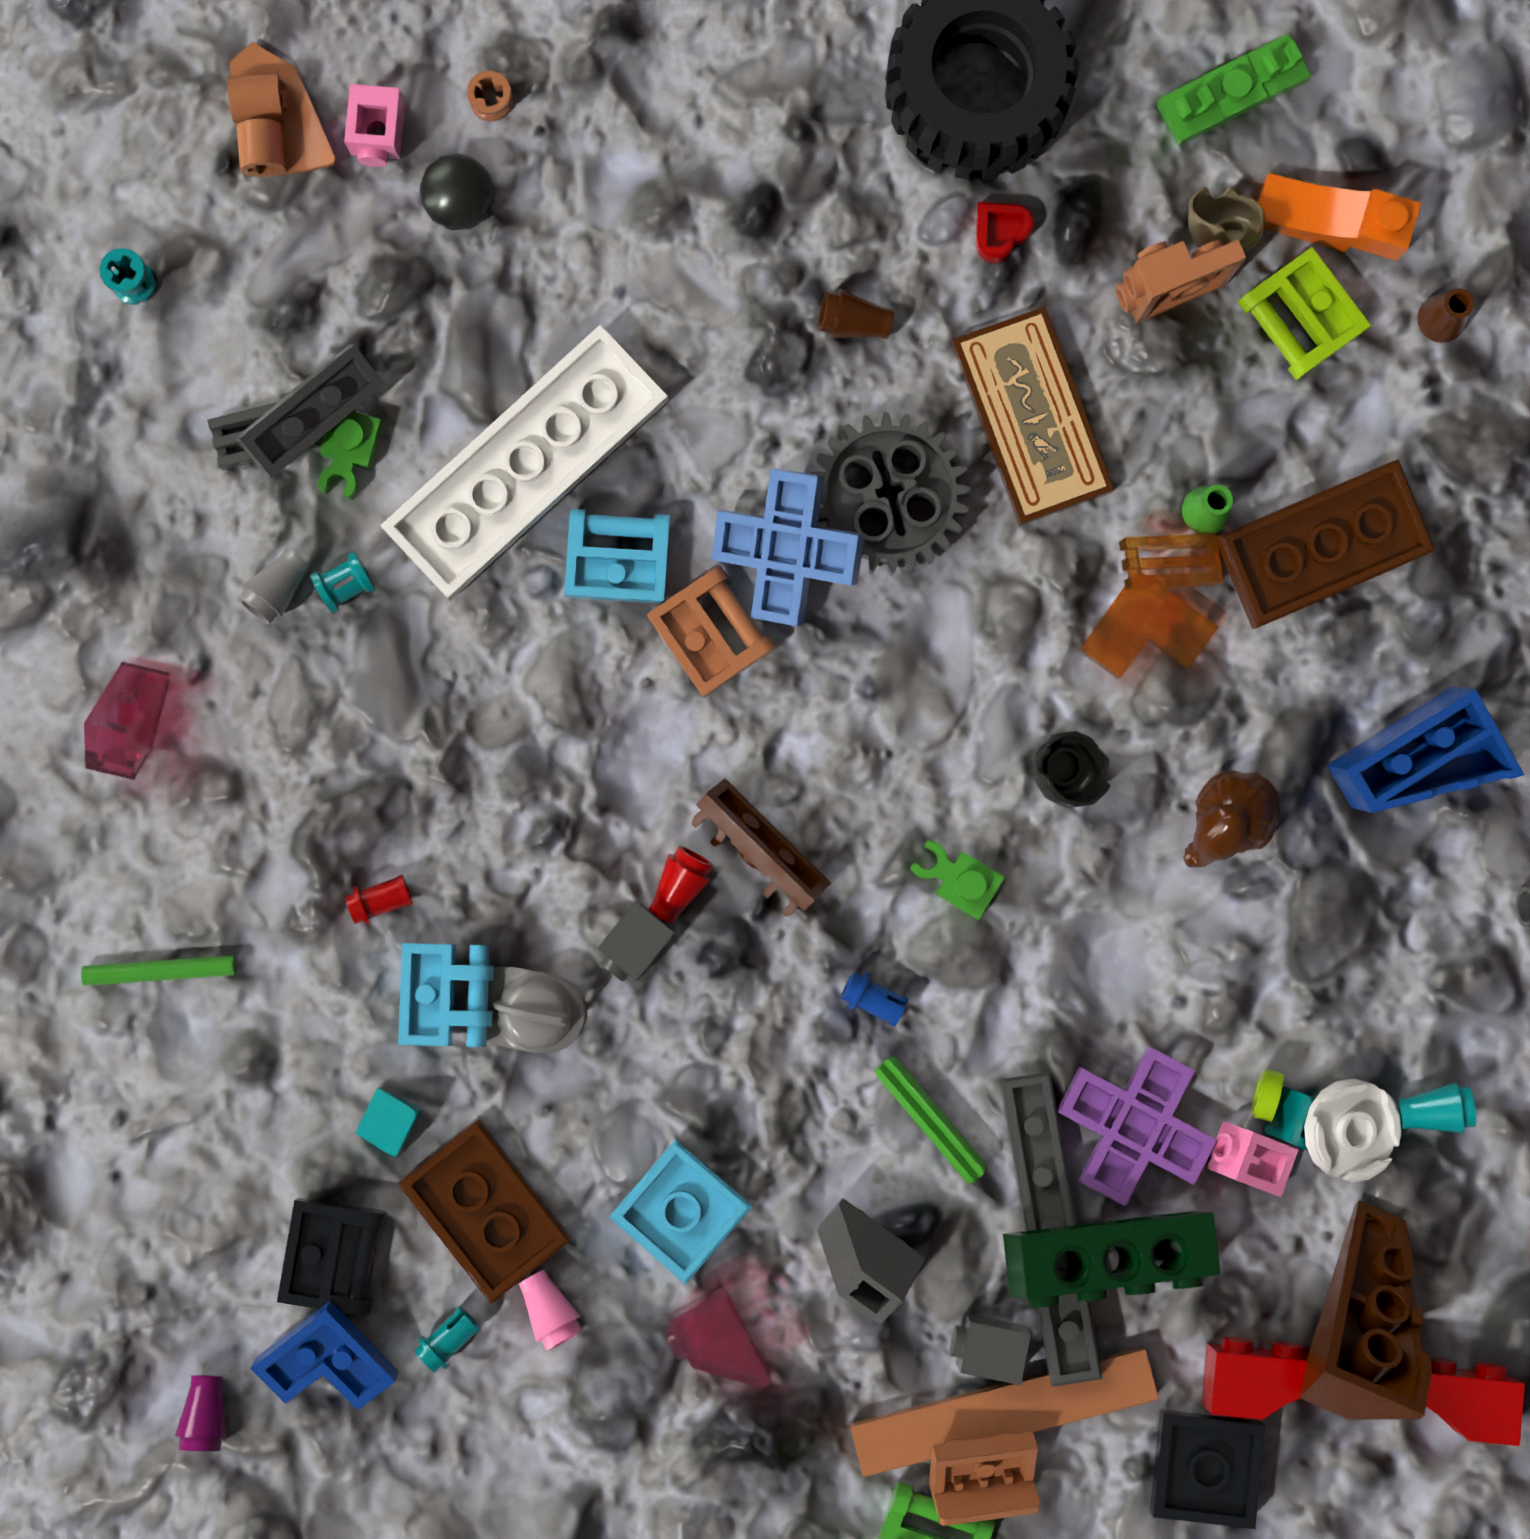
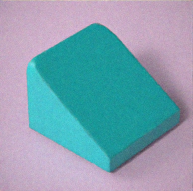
M378 1087L355 1134L397 1158L402 1154L422 1114L423 1108Z
M1282 1087L1276 1113L1272 1122H1267L1265 1132L1307 1150L1304 1125L1309 1107L1315 1098L1293 1089Z

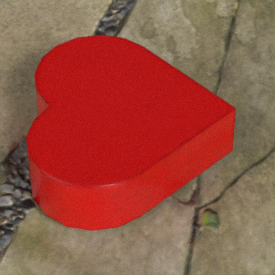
M978 202L975 246L980 258L989 263H1000L1008 258L1013 246L1026 242L1034 226V218L1030 210L1020 204Z

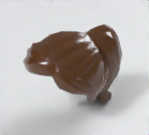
M1232 770L1223 771L1213 776L1203 786L1195 802L1197 807L1196 832L1194 833L1193 843H1189L1188 847L1185 848V855L1183 857L1185 864L1190 868L1205 867L1215 861L1226 860L1236 853L1262 849L1266 846L1274 835L1280 816L1279 795L1272 783L1257 772L1241 773Z

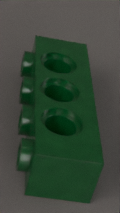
M1185 1211L1003 1234L1009 1294L1011 1297L1028 1300L1030 1308L1059 1305V1296L1076 1294L1077 1301L1103 1300L1108 1298V1289L1123 1287L1125 1295L1150 1294L1156 1292L1155 1283L1172 1281L1173 1289L1196 1288L1203 1286L1202 1277L1221 1275L1213 1212ZM1162 1241L1166 1249V1257L1163 1263L1158 1266L1154 1259V1249ZM1114 1246L1119 1255V1262L1116 1269L1110 1272L1106 1266V1255ZM1066 1252L1071 1259V1270L1062 1279L1057 1271V1262L1060 1256Z

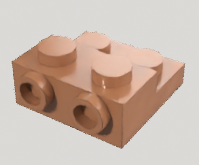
M1220 240L1207 243L1192 253L1193 259H1191L1184 241L1169 247L1165 241L1159 242L1142 250L1137 255L1139 260L1130 269L1123 271L1124 282L1115 285L1116 296L1125 313L1131 311L1137 324L1225 287L1246 259V255L1239 240L1223 246Z

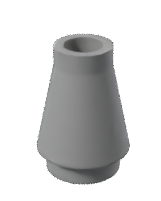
M286 549L278 559L242 585L245 591L239 596L238 600L254 616L264 623L270 624L275 617L282 618L310 566L295 552Z

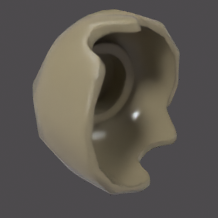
M1202 187L1189 199L1188 229L1190 237L1198 248L1216 240H1220L1222 246L1239 240L1243 251L1246 252L1253 248L1262 238L1265 228L1264 209L1253 198L1237 194L1232 187L1228 188L1220 196H1211L1208 188Z

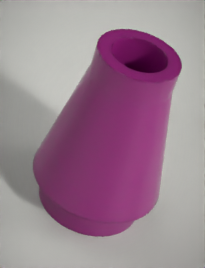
M191 1375L190 1388L175 1436L180 1437L179 1450L221 1451L222 1438H227L222 1396V1376Z

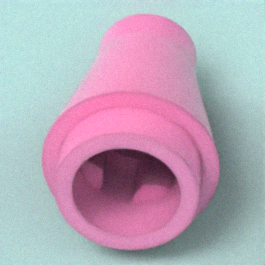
M542 1270L518 1284L524 1296L536 1342L542 1341L546 1351L567 1342L583 1332L577 1321L581 1316L552 1282L546 1270Z

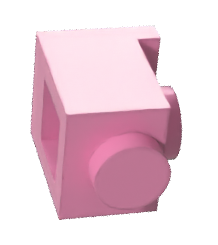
M350 84L344 143L352 156H358L357 161L371 167H384L387 165L388 158L400 159L403 122L407 110V105L400 88ZM378 127L385 129V135H371L370 133Z

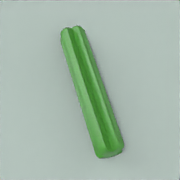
M890 1056L879 1064L875 1069V1075L961 1177L969 1184L982 1177L988 1169L987 1164L896 1057Z

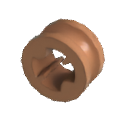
M485 70L477 73L470 80L467 86V97L473 113L478 118L487 122H496L510 113L513 106V95L508 80L502 74L496 71ZM494 87L496 94H503L502 98L496 96L497 104L487 106L484 99L477 98L479 94L485 96L484 88Z

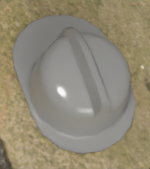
M517 967L494 968V981H489L488 1011H493L492 1027H487V1042L496 1046L525 1052L548 1054L567 1048L579 1036L585 1022V1005L579 991L568 980L553 974ZM468 993L465 998V1010H468Z

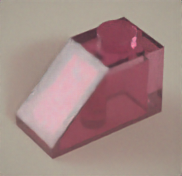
M121 662L84 722L86 769L135 780L154 745L170 683L169 672Z
M723 1284L669 1313L667 1322L670 1329L665 1331L664 1334L678 1359L686 1356L691 1367L756 1387L764 1388L772 1383L771 1372Z

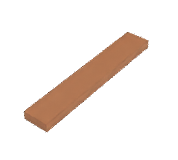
M1142 1346L1100 1357L1103 1379L1052 1387L1047 1371L1024 1377L1021 1385L1005 1382L849 1423L862 1476L867 1477L931 1460L932 1445L943 1444L950 1440L959 1439L965 1441L988 1438L1002 1433H1034L1159 1400L1146 1349Z

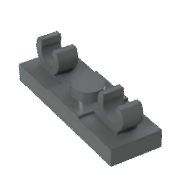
M349 344L283 397L235 439L267 478L272 479L385 384L355 344Z

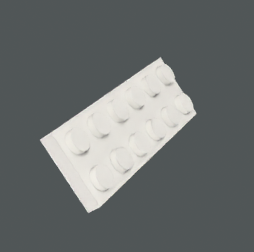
M599 325L380 526L451 601L668 402V396L614 338Z

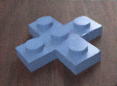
M780 468L770 469L764 516L730 510H719L717 512L711 560L757 568L751 618L796 627L804 625L810 578L849 586L858 584L865 534L818 526L824 476Z

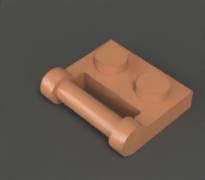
M721 566L712 569L646 614L703 698L768 656L777 648L769 635L764 637L734 595L726 583L729 577ZM709 593L747 647L736 656L698 602L699 599Z

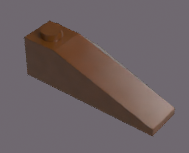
M1360 1200L1354 1205L1308 1354L1300 1399L1348 1420L1421 1419L1425 1415L1432 1366L1429 1352L1423 1351L1420 1327L1424 1324L1422 1309L1421 1307H1416L1411 1279L1415 1276V1269L1406 1220Z

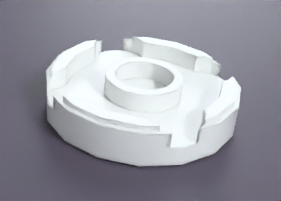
M1354 1078L1336 1081L1323 1089L1309 1107L1304 1125L1305 1144L1313 1162L1326 1174L1350 1182L1370 1180L1385 1170L1392 1161V1158H1389L1393 1151V1147L1399 1146L1402 1135L1401 1116L1393 1098L1376 1085Z

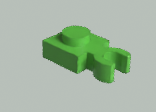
M352 411L325 434L319 454L323 458L331 459L332 464L326 467L319 476L318 488L322 493H329L334 479L344 478L347 484L343 496L351 501L355 499L359 491V482L355 476V471L357 467L371 470L384 425L381 419Z
M927 840L923 847L935 854V865L931 869H924L920 865L912 863L910 870L919 878H937L940 880L941 884L935 895L972 918L979 920L1005 877L963 851L959 853L953 863L947 859L946 851L940 844Z

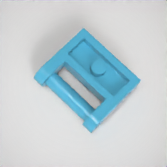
M571 509L564 596L566 598L664 603L671 516L655 514V519L587 515L586 509ZM586 534L653 538L652 551L586 547L584 546Z

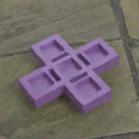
M1150 1046L1146 1047L1124 1090L1079 1067L1057 1112L1101 1136L1078 1181L1124 1206L1127 1205L1149 1161L1195 1185L1217 1139L1172 1116L1195 1070Z

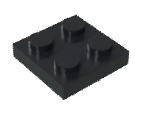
M1160 1409L1150 1504L1151 1515L1154 1518L1255 1529L1266 1425L1262 1421Z

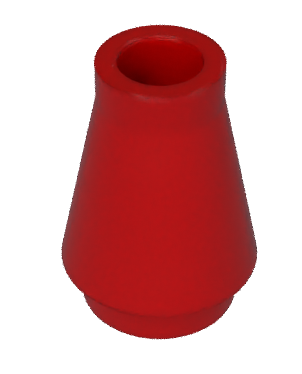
M678 846L674 855L668 854L654 899L648 910L663 921L674 924L683 910L712 880L709 873L714 865L700 854L686 847Z

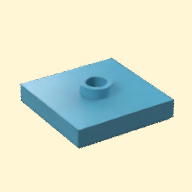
M676 1138L610 1214L609 1218L686 1285L752 1208V1204Z

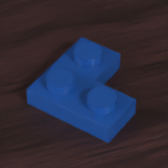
M328 1301L257 1356L251 1366V1370L285 1404L321 1376H324L357 1410L395 1383L399 1372L331 1301Z

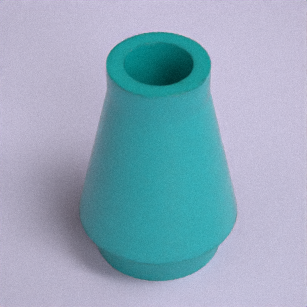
M1455 1082L1412 1097L1397 1099L1402 1129L1417 1128L1464 1133V1128L1476 1127V1109L1470 1086L1458 1087Z

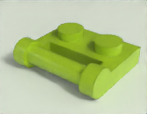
M1313 247L1252 289L1237 302L1245 314L1252 313L1291 365L1287 370L1296 381L1360 336L1371 326ZM1275 293H1278L1317 345L1309 353L1304 350L1267 299Z

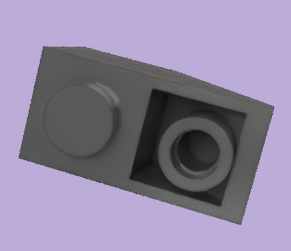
M842 1198L820 1223L817 1232L838 1295L880 1325L904 1301L926 1258L872 1220L862 1210Z

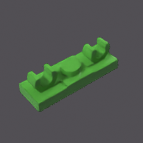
M1286 34L1160 97L1156 106L1179 147L1307 83L1311 74L1303 61L1304 57L1295 40H1292L1290 35Z

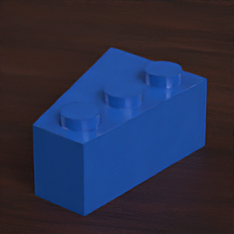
M1450 687L1327 765L1350 807L1370 813L1431 799L1433 796L1456 790L1476 788L1480 784L1525 775L1477 690L1462 687Z

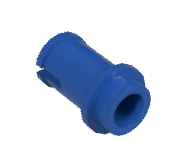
M853 972L844 986L840 999L848 1002L847 1008L853 1010L856 1006L895 1027L906 1007L904 1006L908 1003V998L869 980L870 974L866 972L862 975Z

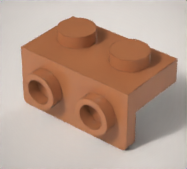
M1033 1432L1018 1434L1002 1433L995 1437L965 1441L956 1439L943 1444L932 1445L929 1486L939 1523L942 1526L1038 1513L1041 1502L1034 1483L1038 1446Z

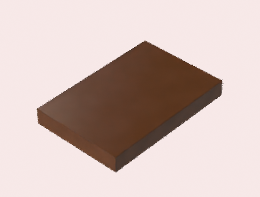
M480 1119L397 1183L490 1304L572 1239Z

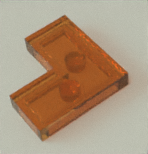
M1137 569L1078 651L1116 679L1122 677L1147 641L1185 668H1189L1219 626Z

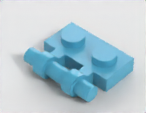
M402 943L398 1045L452 1046L453 1026H467L466 1046L486 1047L487 1027H492L493 1011H488L489 981H494V966L489 965L490 945H470L469 965H455L456 944ZM455 980L469 981L468 1010H454Z

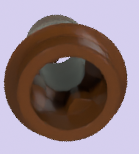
M1458 288L1448 293L1434 295L1425 300L1420 306L1417 316L1421 332L1428 339L1438 343H1446L1458 338L1464 331L1469 314L1474 308L1472 295L1468 291Z
M839 289L837 293L826 291L821 304L818 329L819 331L829 333L830 338L880 337L888 339L893 326L894 310L883 308L842 289Z

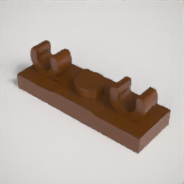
M726 778L709 790L696 804L701 811L694 816L692 825L696 828L706 819L711 820L718 827L717 835L710 841L713 846L721 844L729 837L731 839L730 842L739 850L740 856L745 863L754 869H758L765 877L768 876L772 880L765 887L763 895L768 898L776 890H782L789 897L790 903L782 911L785 917L792 915L799 907L805 911L831 884Z

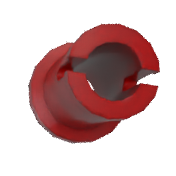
M403 874L360 890L358 886L353 887V893L345 896L354 924L364 921L366 925L372 923L371 918L404 906L413 905V900Z

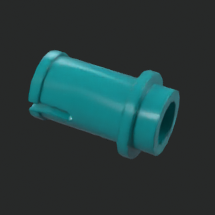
M458 1306L455 1312L428 1338L422 1336L419 1339L420 1345L414 1351L419 1359L432 1372L436 1373L441 1367L447 1369L450 1366L448 1360L474 1334L478 1333L481 1328L477 1323L474 1324L475 1320L465 1309Z

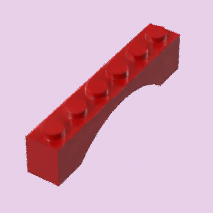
M1229 1336L1222 1337V1344L1206 1343L1201 1404L1211 1415L1263 1420L1284 1405L1300 1399L1309 1353H1304V1346L1295 1343L1273 1342L1272 1349L1253 1348L1252 1340ZM1430 1357L1432 1373L1426 1403L1427 1408L1435 1412L1452 1430L1468 1441L1520 1446L1525 1383L1507 1374L1508 1368L1502 1365L1478 1362L1476 1363L1475 1370L1457 1369V1362Z

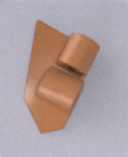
M251 42L229 62L231 76L227 78L231 116L233 122H236L240 172L252 177H272L309 172L333 166L336 163V158L297 68L256 43Z

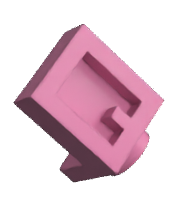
M1223 1122L1215 1138L1217 1142L1211 1151L1207 1162V1169L1282 1197L1298 1149L1228 1122Z

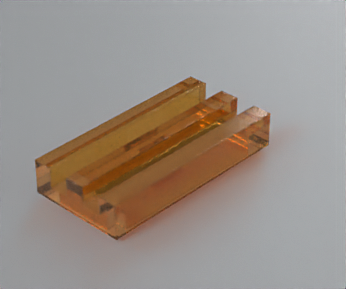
M1217 534L1142 536L1122 539L1119 541L1120 551H1125L1126 558L1121 561L1122 569L1128 573V578L1124 580L1125 590L1217 586L1222 583L1223 576L1219 547L1215 540ZM1206 548L1207 555L1139 558L1138 551ZM1209 567V572L1141 574V570Z

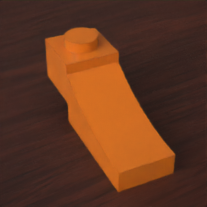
M1268 173L1265 177L1257 202L1264 209V229L1344 253L1351 247L1394 261H1398L1408 250L1421 207V202L1374 188L1372 191L1334 188L1294 180Z

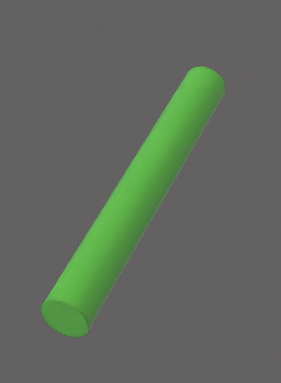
M235 955L88 965L82 966L81 980L84 986L234 976L237 973V961Z

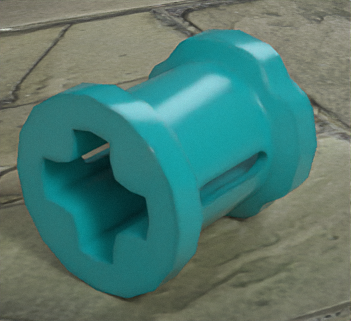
M126 248L114 249L108 252L101 260L99 267L100 278L105 286L115 292L116 297L125 304L138 305L141 302H147L154 295L157 281L154 278L153 271L133 250ZM134 273H136L133 280L129 278H124L121 281L124 274L132 276Z
M355 551L347 554L348 560L323 574L317 571L310 574L318 594L332 614L339 611L340 604L363 591L368 593L376 591L372 578ZM349 576H353V580L334 589L335 584Z

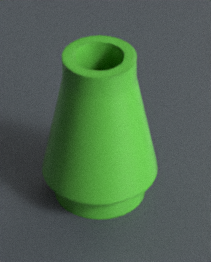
M1222 485L1201 486L1193 489L1187 494L1182 504V516L1187 526L1194 532L1203 535H1211L1221 531L1230 520L1233 504L1232 493ZM1208 499L1217 505L1218 510L1213 509L1209 505Z

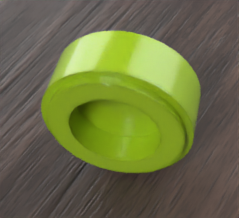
M1265 1069V1071L1261 1072L1251 1107L1253 1118L1272 1122L1282 1092L1284 1073Z

